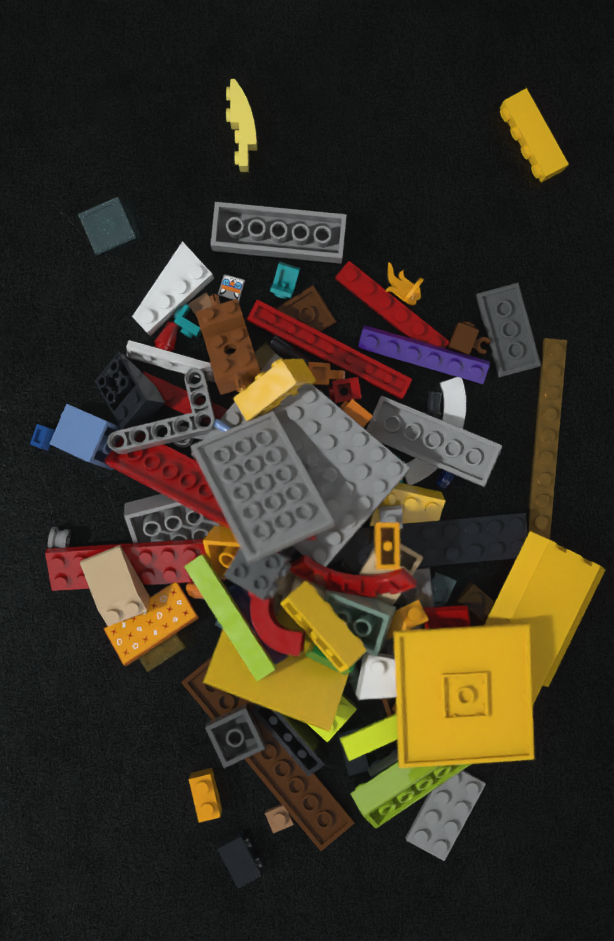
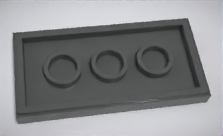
M519 283L476 294L486 335L491 340L489 346L498 378L540 367L541 363Z

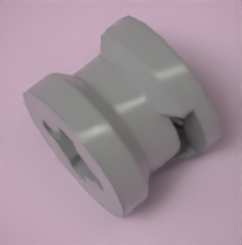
M52 527L48 538V548L68 547L71 530H59L56 527Z

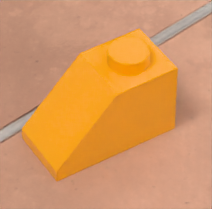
M419 600L395 611L386 640L394 637L393 631L410 630L428 621Z

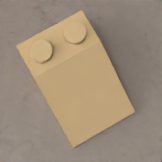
M120 545L80 561L96 607L107 626L148 611L150 596Z

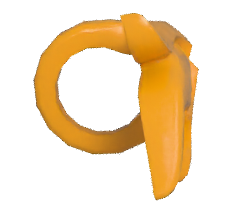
M388 263V280L392 286L388 287L385 292H392L407 304L416 305V301L421 298L420 285L424 279L419 278L414 285L404 277L403 270L399 273L398 278H396L391 263Z

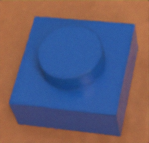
M37 424L30 445L48 451L49 443L55 430Z

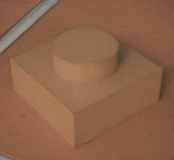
M282 804L265 811L273 833L290 827L294 823L290 813Z

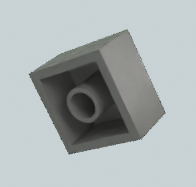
M247 703L206 723V731L224 768L265 749V741Z

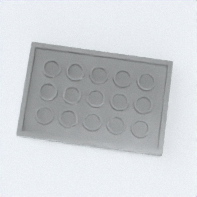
M274 411L191 445V450L248 564L334 526L330 513Z

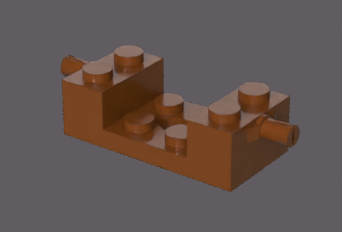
M214 294L216 301L213 295H211L212 306L196 311L197 319L206 343L211 368L220 394L222 395L234 390L242 392L241 388L243 391L246 390V385H251L255 382V377L261 372L238 299L220 303L219 295ZM229 349H236L233 354H226Z

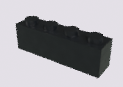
M254 704L251 711L308 777L325 765L330 752L304 722L259 704Z

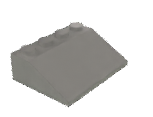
M163 494L125 503L124 517L133 543L204 539L214 526H221Z

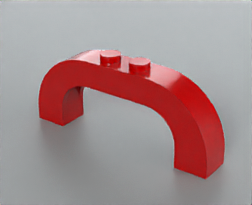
M317 534L304 540L317 541ZM249 592V597H251V619L260 638L278 652L294 656L303 655L306 633L301 630L289 629L277 620L273 607L274 597L263 600Z

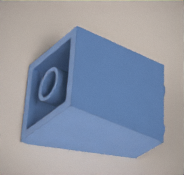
M66 404L49 444L89 463L113 470L112 467L104 462L112 450L108 445V437L111 433L122 429L120 426Z

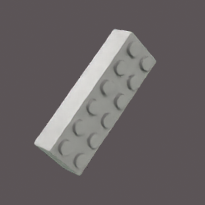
M215 202L211 248L213 251L342 263L346 214Z

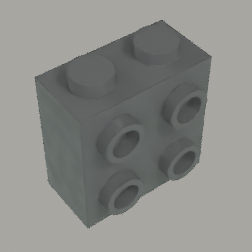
M240 548L224 576L259 598L266 600L270 597L273 598L280 587L278 582L281 576L285 577L291 568L289 564L291 558L277 551L248 564Z

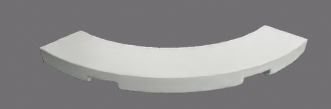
M456 377L440 383L444 406L442 421L463 429L466 414V395L462 378ZM415 458L406 463L411 469L404 477L407 484L412 485L428 477L438 467Z

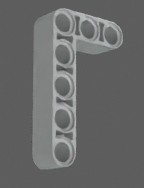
M191 368L185 374V383L192 413L115 431L108 437L109 447L116 453L125 454L211 432L215 428L214 419L216 417L204 373L198 368ZM194 376H201V381L198 384H191V379ZM198 397H206L204 405L198 406L195 404ZM203 418H211V423L209 426H200V422ZM182 423H189V429L186 432L179 431V426ZM165 427L168 429L166 436L158 437V430ZM139 433H145V440L141 443H138L136 441L137 435ZM118 438H124L123 446L120 448H116V440Z

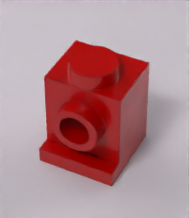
M358 377L332 381V387H328L330 400H335V404L344 403L345 400L350 402L352 399L354 401L362 399ZM346 388L348 394L343 396L340 394V390Z

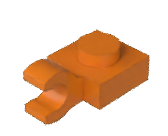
M309 362L308 368L316 379V382L312 385L329 386L330 380L345 379L346 372L343 370H330V363Z

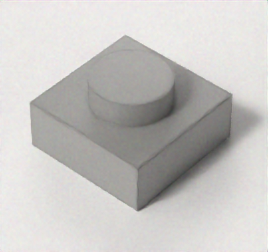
M401 505L379 507L380 522H399V529H403Z

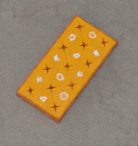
M175 582L150 597L148 611L104 628V631L123 665L127 666L197 620L199 616L180 584Z

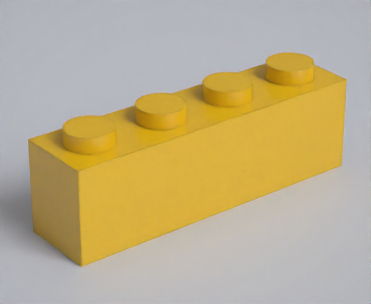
M527 88L504 100L500 107L501 117L505 122L509 123L512 137L519 141L522 155L525 159H529L533 175L539 178L542 183L564 171L569 164Z
M307 581L302 583L280 603L340 673L348 669L367 651L361 639L352 634L346 622L338 618L333 612L331 605L325 602L318 595L316 588Z

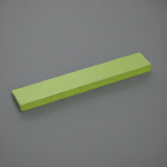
M201 554L184 566L256 681L258 682L276 670V665L205 554Z

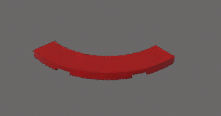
M307 555L290 563V571L310 584L314 582L324 586L325 590L361 597H377L378 594L385 593L393 595L414 588L417 584V580L402 567L400 570L380 575L361 576L329 569L315 562Z

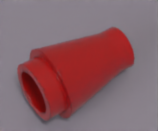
M168 321L165 328L154 341V347L174 352L179 326Z

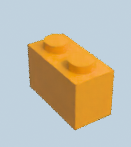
M374 522V568L376 570H400L399 522Z
M209 768L192 772L189 777V783L198 821L204 822L220 818L222 806L213 769Z

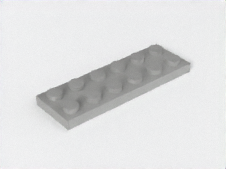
M384 396L380 397L372 415L373 417L366 429L368 433L384 445L483 487L486 486L503 447L500 444Z

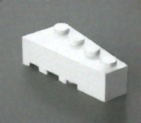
M183 241L132 316L150 336L174 316L180 306L183 307L185 303L187 304L214 279L212 273Z
M367 652L364 653L356 695L359 699L396 697L394 655L379 653L378 656H374Z

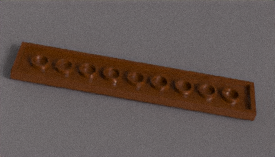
M212 656L181 682L211 719L246 703L251 711L255 704L203 683ZM251 711L265 741V749L245 758V760L319 850L322 851L355 823L354 820L318 776L313 773L308 777Z

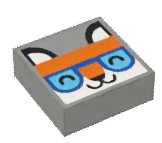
M224 274L218 295L230 300L238 299L239 302L245 280Z

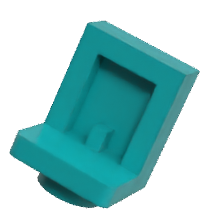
M279 262L270 292L275 293L274 295L279 298H291L300 268Z
M185 303L183 308L180 306L175 312L174 323L182 328L180 332L187 337L192 338V336L199 338L202 333L200 327L185 319L191 310L190 306Z

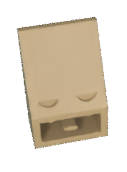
M399 543L400 568L402 567L413 576L423 556ZM373 548L358 575H380L395 570H376L374 568ZM401 592L390 595V593L378 594L377 597L366 598L376 599L393 606Z

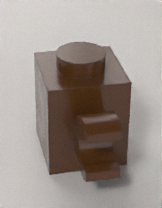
M463 321V323L459 322L456 325L447 349L470 355L472 349L479 354H486L487 351L481 349L480 343L485 342L489 344L491 340L487 337H481L476 340L479 330L475 329L474 324Z

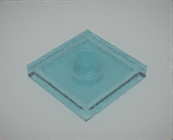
M118 197L78 214L96 255L136 238Z

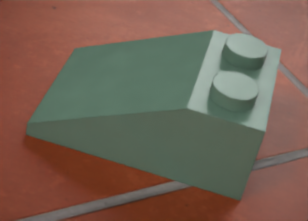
M327 590L324 601L331 605L333 612L339 619L346 622L352 634L361 639L363 646L367 649L366 652L378 656L384 648L396 607L376 599Z

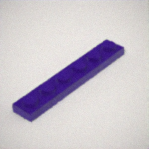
M366 325L363 327L358 348L481 384L484 383L490 361Z

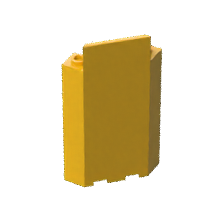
M530 531L484 626L530 624L532 700L534 704L542 686L549 687L605 569Z

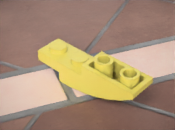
M230 79V87H226V98L230 100V108H226V120L230 122L231 129H239L235 130V143H239V151H235V165H239L240 172H249V151H257L254 119L243 90L235 79Z

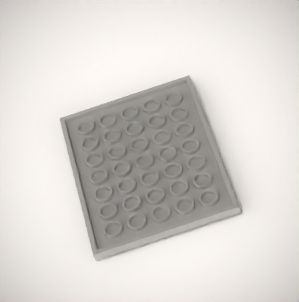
M275 353L260 372L269 371L272 368V363L281 358ZM304 384L297 389L298 394L295 396L290 394L280 402L281 405L272 411H274L334 521L333 527L317 533V541L302 540L292 546L303 556L307 555L315 562L327 567L411 468L316 387ZM236 402L220 419L232 428L248 422ZM215 427L203 440L220 434L222 431Z

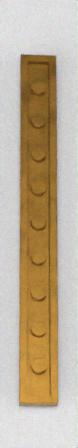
M545 338L543 340L527 535L531 531L550 540L567 340Z

